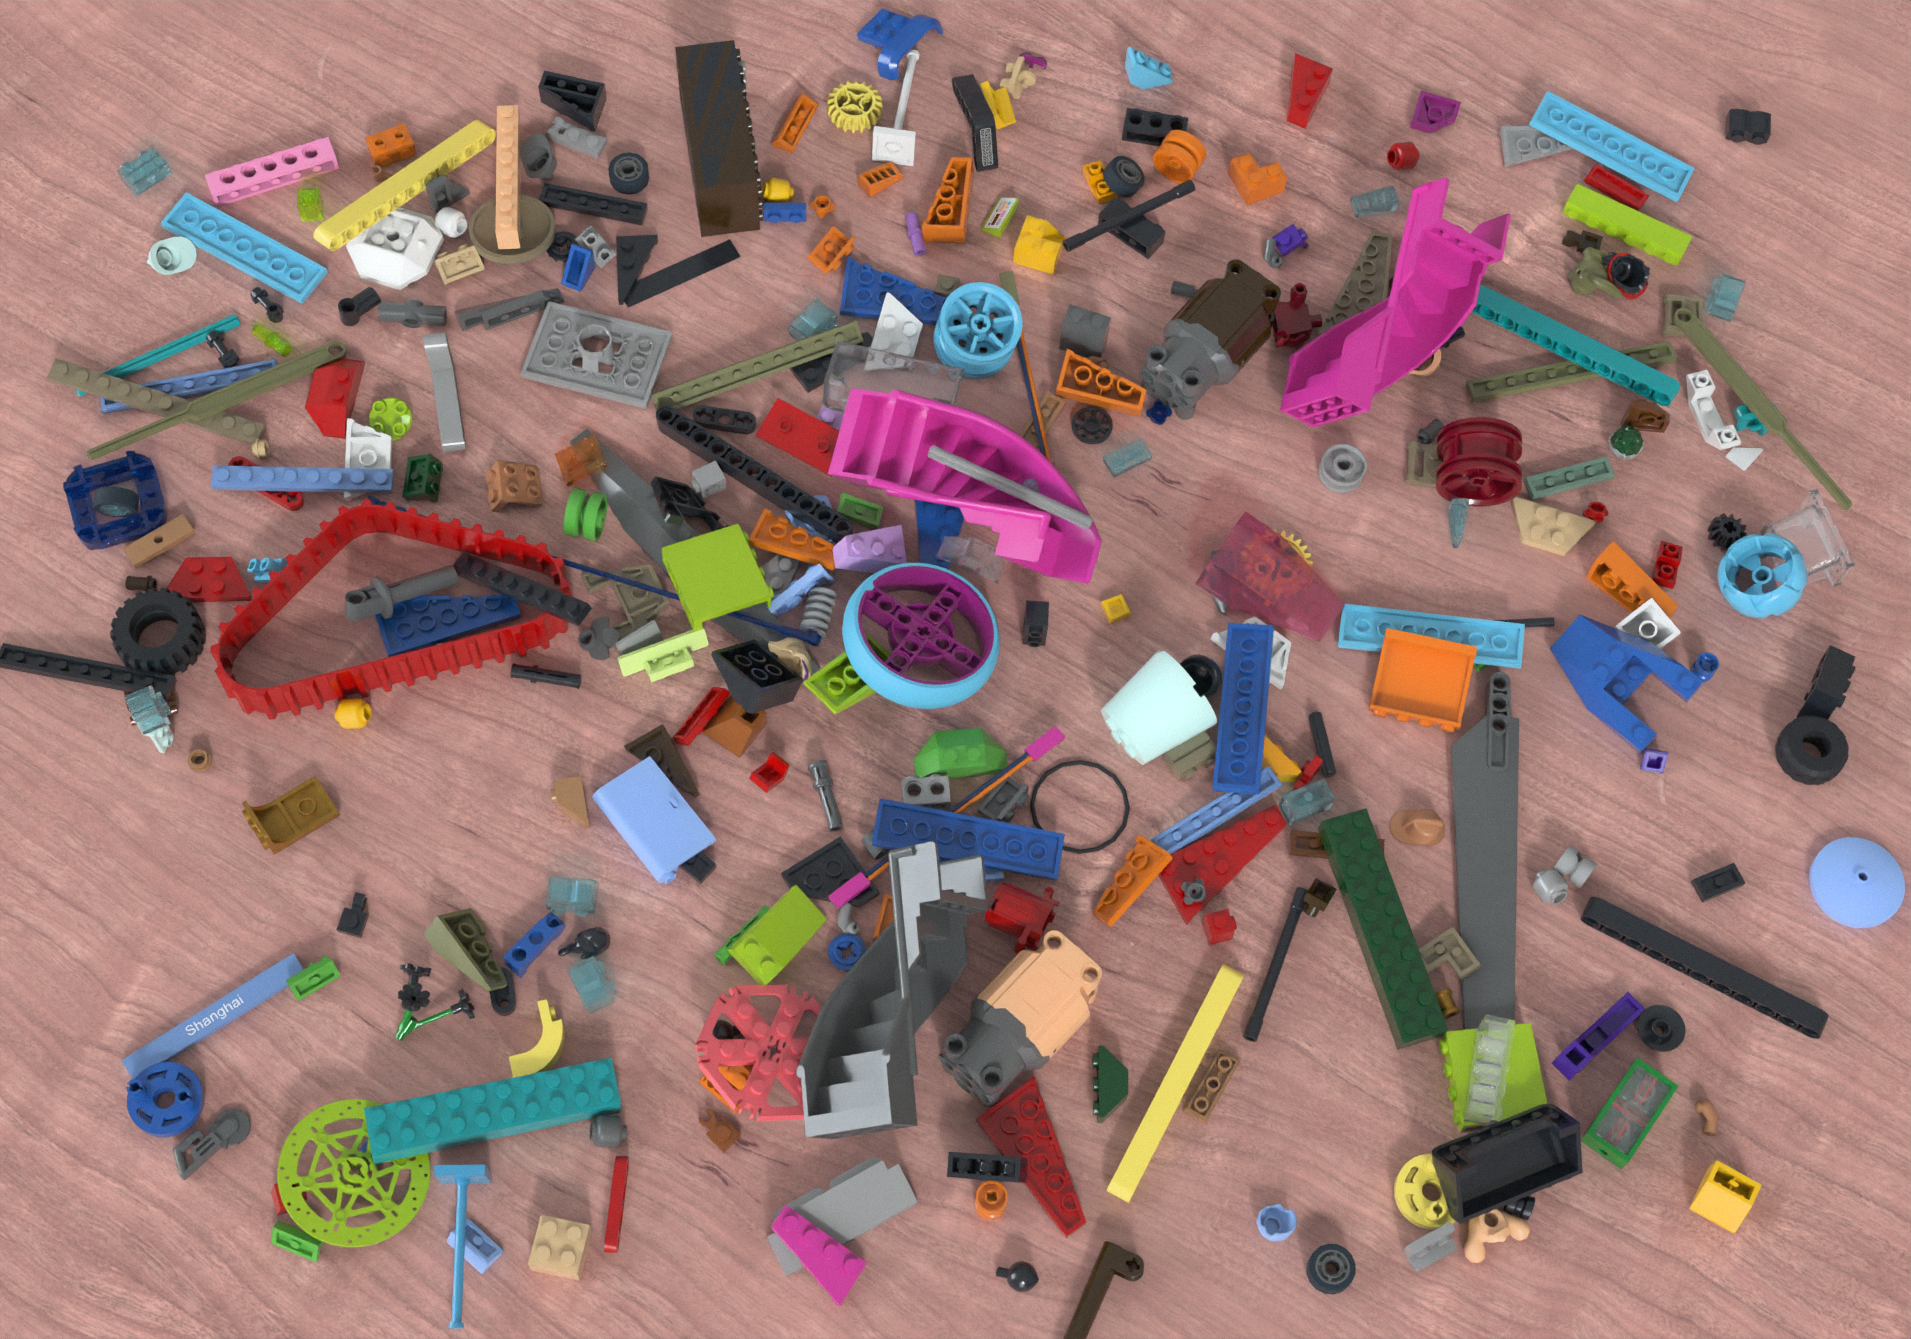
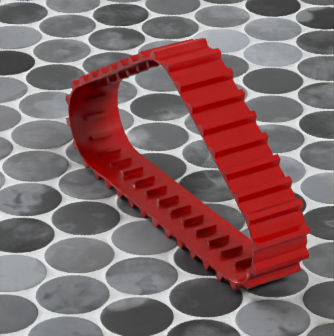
M364 499L361 506L350 509L345 506L338 508L339 515L331 522L323 520L319 524L322 531L314 539L306 537L303 540L305 548L297 556L289 554L286 557L288 565L280 572L271 571L268 574L271 581L263 589L254 588L251 591L254 598L246 606L237 605L234 608L237 615L229 623H220L218 626L221 632L219 641L210 647V652L218 665L214 671L228 697L236 698L243 712L248 715L253 711L266 713L268 719H275L278 713L291 711L294 716L300 715L302 707L314 705L317 710L323 709L324 702L336 699L340 703L342 700L347 699V696L357 693L362 698L369 697L370 690L380 687L385 692L392 691L393 684L405 682L408 687L413 686L415 678L428 676L431 681L436 680L438 673L450 670L453 675L459 674L460 667L470 664L479 669L482 668L483 661L493 658L498 663H502L505 660V655L516 652L521 658L526 657L528 649L540 646L546 650L550 647L549 640L554 638L557 633L567 632V621L544 613L538 618L525 623L275 687L260 689L237 683L232 673V668L241 649L348 543L362 535L375 532L390 533L534 570L550 577L555 585L558 584L560 589L556 590L572 596L564 561L562 558H553L548 553L547 545L543 542L534 546L527 543L523 535H519L513 540L505 538L503 530L498 529L494 534L483 532L482 525L475 524L470 529L462 527L460 519L454 518L450 523L440 521L437 513L432 512L427 518L419 516L417 509L413 507L404 512L397 510L394 502L389 501L385 506L372 505L370 499Z

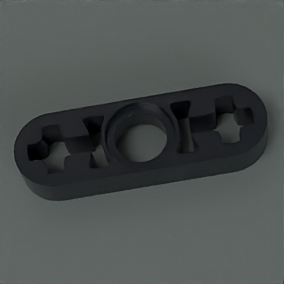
M705 405L698 406L693 411V421L706 429L739 434H751L756 429V418L750 412ZM702 414H706V417H704V420H701V419H700V417L702 416ZM722 416H728L731 419L727 424H722L718 420ZM745 420H749L747 426H743Z

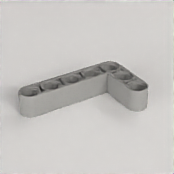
M446 332L423 335L424 347L431 369L443 452L466 450L454 364Z

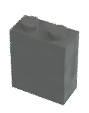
M1070 304L1062 323L1059 349L1064 351L1069 349L1075 354L1086 358L1090 356L1102 358L1107 345L1111 317Z

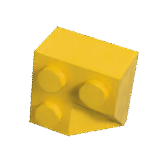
M1027 215L1014 248L1013 263L1053 275L1063 250L1062 241L1066 238L1048 221Z

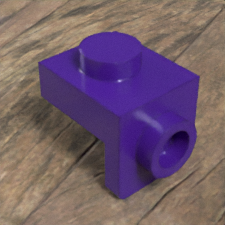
M1294 224L1272 237V239L1276 240V246L1283 256H1286L1301 245L1304 248L1309 246L1306 241L1308 236L1302 227L1299 229Z

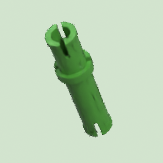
M764 905L738 932L727 938L728 941L713 954L719 963L725 965L730 960L732 955L727 950L770 909L769 907Z

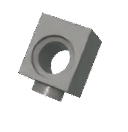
M716 461L692 471L693 480L690 481L695 493H700L702 499L727 488L726 478Z

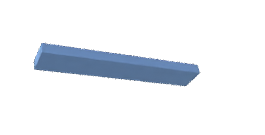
M1270 766L1262 769L1260 794L1226 792L1155 836L1151 841L1172 854L1185 848L1282 787V783Z

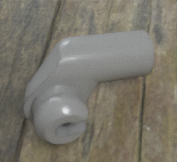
M846 903L839 910L837 925L844 934L856 935L860 930V926L858 923L855 924L850 918L852 904Z

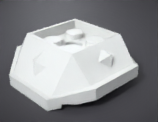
M399 207L349 241L346 247L361 279L402 290L409 283L415 282L428 274L444 239L439 228L435 226L433 217Z

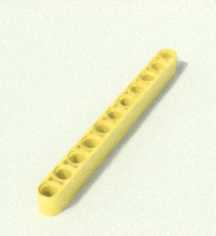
M474 120L320 224L314 232V239L331 251L338 250L426 189L425 185L430 180L442 174L446 176L491 145L495 140L496 131L480 120Z
M1225 964L1222 965L1128 1147L1107 1192L1129 1203L1245 974Z

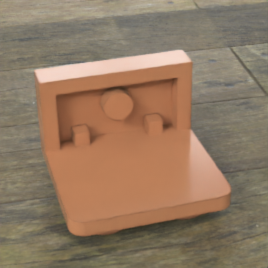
M497 460L487 470L485 480L488 483V502H490L492 512H500L508 502L531 506H540L542 504L540 475L537 466Z

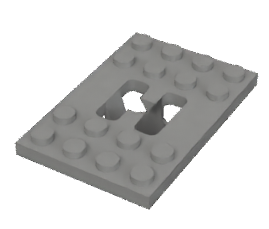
M548 301L522 368L521 378L647 409L672 341L673 332ZM595 337L607 340L609 344L603 349V352H593L586 349L584 340ZM613 342L621 344L618 352H614ZM576 358H583L582 368L573 365ZM599 363L612 365L611 373L599 372Z

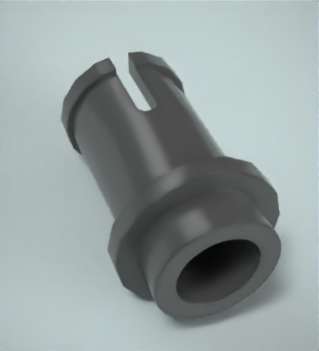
M1434 419L1428 426L1418 431V441L1422 444H1430L1444 427V424L1439 419Z

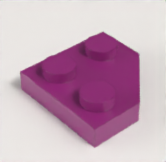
M1421 91L1410 128L1432 133L1455 123L1461 102Z

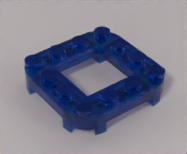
M126 451L127 456L87 468H83L81 464L73 468L74 471L68 476L66 482H63V489L67 496L74 524L73 529L81 543L89 550L105 549L142 538L166 524L168 512L158 474L150 458L135 453V451ZM134 479L142 513L99 525L96 511L93 508L94 503L91 491Z

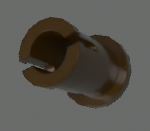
M128 575L125 586L128 590H140L147 593L148 589H157V579L152 576L135 577Z

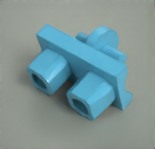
M284 558L251 559L247 572L255 575L253 581L269 583L271 580L268 574L271 571L280 572L288 563Z

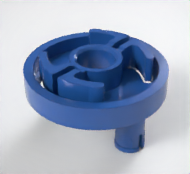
M161 1062L151 1065L143 1070L135 1079L127 1083L130 1087L126 1086L128 1092V1113L133 1122L143 1132L151 1136L172 1137L181 1134L197 1121L204 1107L205 1093L201 1081L191 1069L180 1063ZM165 1093H174L175 1102L173 1105L166 1109L160 1108L158 1105L159 1098Z

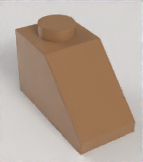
M576 776L553 780L554 789H550L552 803H557L560 812L583 827H590L582 777Z

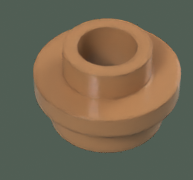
M203 749L192 751L188 757V765L195 772L207 770L212 763L210 753ZM199 759H204V762L201 764H196Z

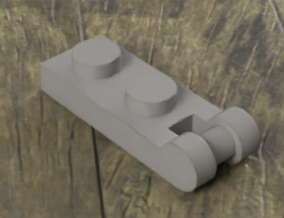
M555 117L552 122L553 126L545 133L549 140L596 159H599L608 144L607 138L566 123L560 117Z

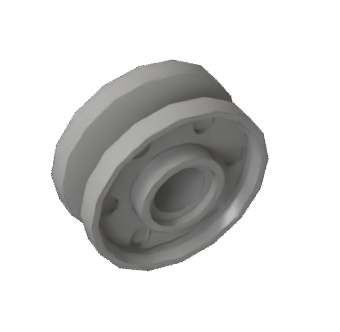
M1350 444L1333 445L1322 456L1318 467V476L1322 484L1329 490L1336 493L1352 492L1360 486L1367 471L1366 458L1358 448Z

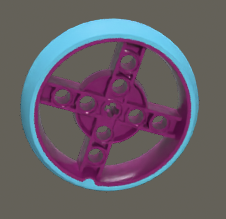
M903 563L884 568L862 582L851 596L844 613L842 636L851 665L871 689L897 704L919 709H938L955 705L974 695L987 682L996 666L1000 648V636L995 615L978 589L966 579L948 569L926 563ZM901 590L920 591L934 595L936 599L931 605L913 603L904 606L886 593ZM956 610L960 611L973 627L979 642L980 656L955 640V630L950 617ZM862 614L888 631V642L893 652L885 663L873 651L865 637L862 628ZM939 665L958 679L929 682L908 677L906 673L912 666L928 668Z

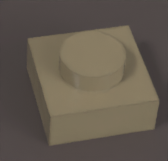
M939 274L934 294L948 297L959 287L960 278Z

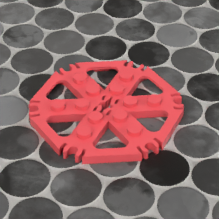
M790 984L736 985L735 988L731 987L728 991L731 998H727L724 993H721L717 997L695 1044L697 1045L695 1052L705 1053V1055H700L697 1059L701 1071L733 1111L737 1103L740 1104L737 1109L738 1114H741L744 1108H748L751 1111L749 1117L751 1120L757 1112H759V1116L756 1121L804 1120L801 1078L797 1076L796 1070L809 1038H793L803 1013L809 1011L817 1017L822 1007L812 995H810L808 1002H806L805 1000L808 995L806 991L801 997H797L794 993L795 986L787 993ZM776 995L780 998L781 1004L771 1026L765 1022L749 1001L750 996ZM725 1013L745 1039H716L712 1032L719 1016ZM776 1043V1054L769 1060L770 1051ZM753 1065L742 1090H735L718 1069V1066ZM776 1077L799 1105L772 1107L767 1103V1096Z

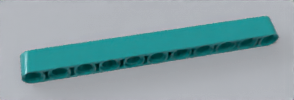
M1480 284L1477 303L1471 311L1472 313L1659 405L1669 406L1679 392L1681 386L1674 378Z

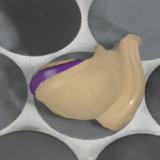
M785 638L777 642L769 641L768 647L770 652L777 654L778 659L804 679L803 682L811 676L812 661L803 641L796 638Z

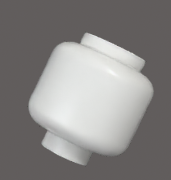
M451 207L442 208L435 216V226L446 236L452 238L459 237L467 228L465 215Z

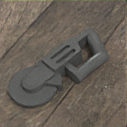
M225 1110L219 1114L214 1124H209L210 1134L206 1137L196 1128L184 1141L173 1149L179 1176L186 1180L221 1148L227 1149L228 1145L232 1146L244 1141L249 1135L251 1128L248 1116L241 1110ZM200 1139L201 1142L191 1150L195 1162L188 1167L184 1152Z

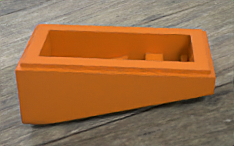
M890 161L859 174L858 185L871 198L903 179L904 175ZM891 169L895 175L892 176L888 170Z

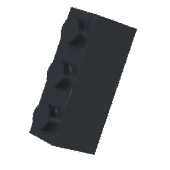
M1114 197L1100 212L1098 225L1132 208L1126 202ZM1145 215L1109 231L1110 234L1147 259L1164 243L1166 232L1160 225L1148 220Z

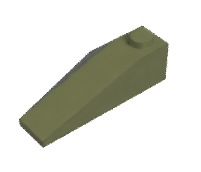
M469 908L437 915L423 934L434 950L488 992L507 986L501 966L491 953L493 946L491 943H487L484 936L486 929L474 911Z

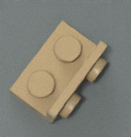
M465 244L457 248L458 252L449 254L448 251L437 255L434 264L438 269L444 286L485 270L474 245L470 247L469 244Z

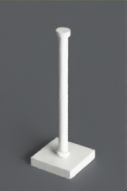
M909 50L907 53L908 63L894 128L874 126L872 161L886 163L892 161L894 164L914 165L916 132L902 130L916 61L920 56L917 50Z

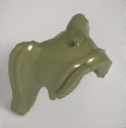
M1587 247L1583 251L1582 260L1568 274L1571 288L1576 294L1582 296L1595 294L1593 290L1599 289L1613 299L1622 297V292L1618 287L1608 281L1607 272L1604 267L1607 264L1603 263L1602 259L1607 255L1592 247Z

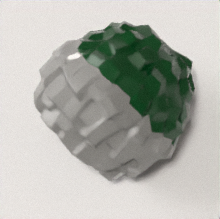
M1624 426L1618 428L1609 436V449L1619 459L1632 460L1638 456L1644 447L1641 433L1634 427Z

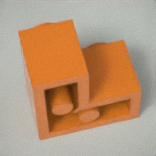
M1250 152L1232 158L1230 161L1228 175L1246 205L1284 192L1287 175L1278 161L1259 168Z

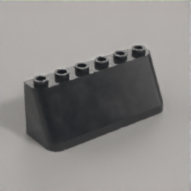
M1542 1104L1435 1147L1432 1150V1162L1450 1216L1459 1224L1468 1222L1475 1217L1487 1214L1499 1207L1509 1205L1511 1202L1530 1196L1535 1192L1583 1173L1580 1122L1553 1104Z

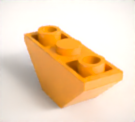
M1265 732L1262 769L1270 766L1280 782H1296L1302 772L1299 765L1294 760L1289 759L1278 744H1273L1267 738Z

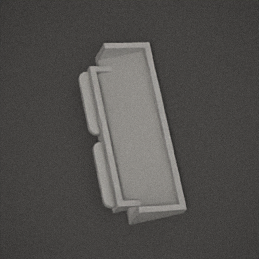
M872 1157L830 1181V1190L824 1192L823 1189L816 1188L787 1204V1206L841 1245H845L918 1204V1201L899 1164L887 1169L883 1160L880 1161L878 1158ZM782 1208L774 1212V1221ZM776 1233L767 1237L768 1244L787 1277L804 1268L799 1258L789 1250Z

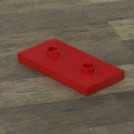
M777 398L758 430L756 437L833 477L828 472L839 430Z

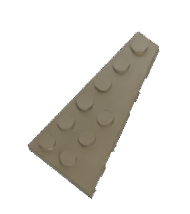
M1371 232L1318 336L1335 324L1387 299L1393 234Z

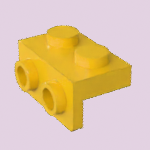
M989 81L981 83L982 93L994 115L997 130L1015 123L1016 118L1006 87L994 91Z

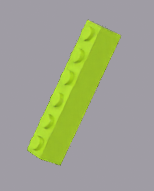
M1576 184L1562 214L1567 215L1571 219L1580 221L1590 228L1604 232L1610 237L1617 238L1630 246H1634L1649 255H1654L1675 266H1678L1693 237L1580 184Z

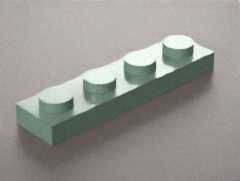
M1606 456L1525 478L1524 483L1531 499L1534 500L1611 480L1615 474Z

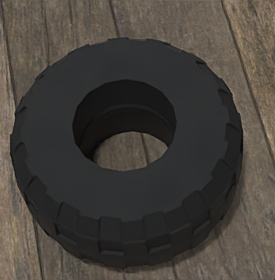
M1806 715L1794 719L1781 731L1775 745L1776 759L1782 770L1793 780L1806 785H1820L1832 780L1843 769L1848 760L1849 746L1845 738L1846 736L1835 723L1821 716ZM1802 743H1810L1817 747L1821 758L1809 755L1803 748Z

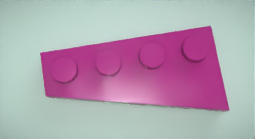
M784 1206L771 1225L772 1230L789 1250L799 1258L801 1264L816 1278L818 1284L827 1291L835 1304L840 1306L867 1262L790 1207Z

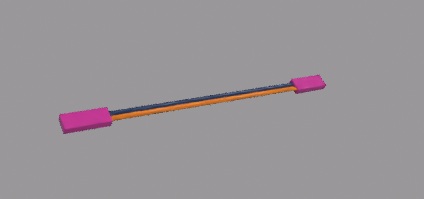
M1056 726L1026 747L1025 753L948 812L959 814L1026 763L1037 761L1065 739L1064 734ZM888 856L866 873H858L831 893L828 899L837 909H840L871 885L870 881L889 867Z

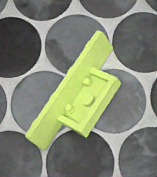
M703 627L702 630L696 632L693 630L619 656L617 659L623 676H628L645 669L651 682L694 667L690 652L706 647L709 643Z

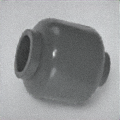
M599 1115L595 1121H591L590 1141H594L596 1147L617 1148L621 1140H626L627 1125H623L619 1116Z

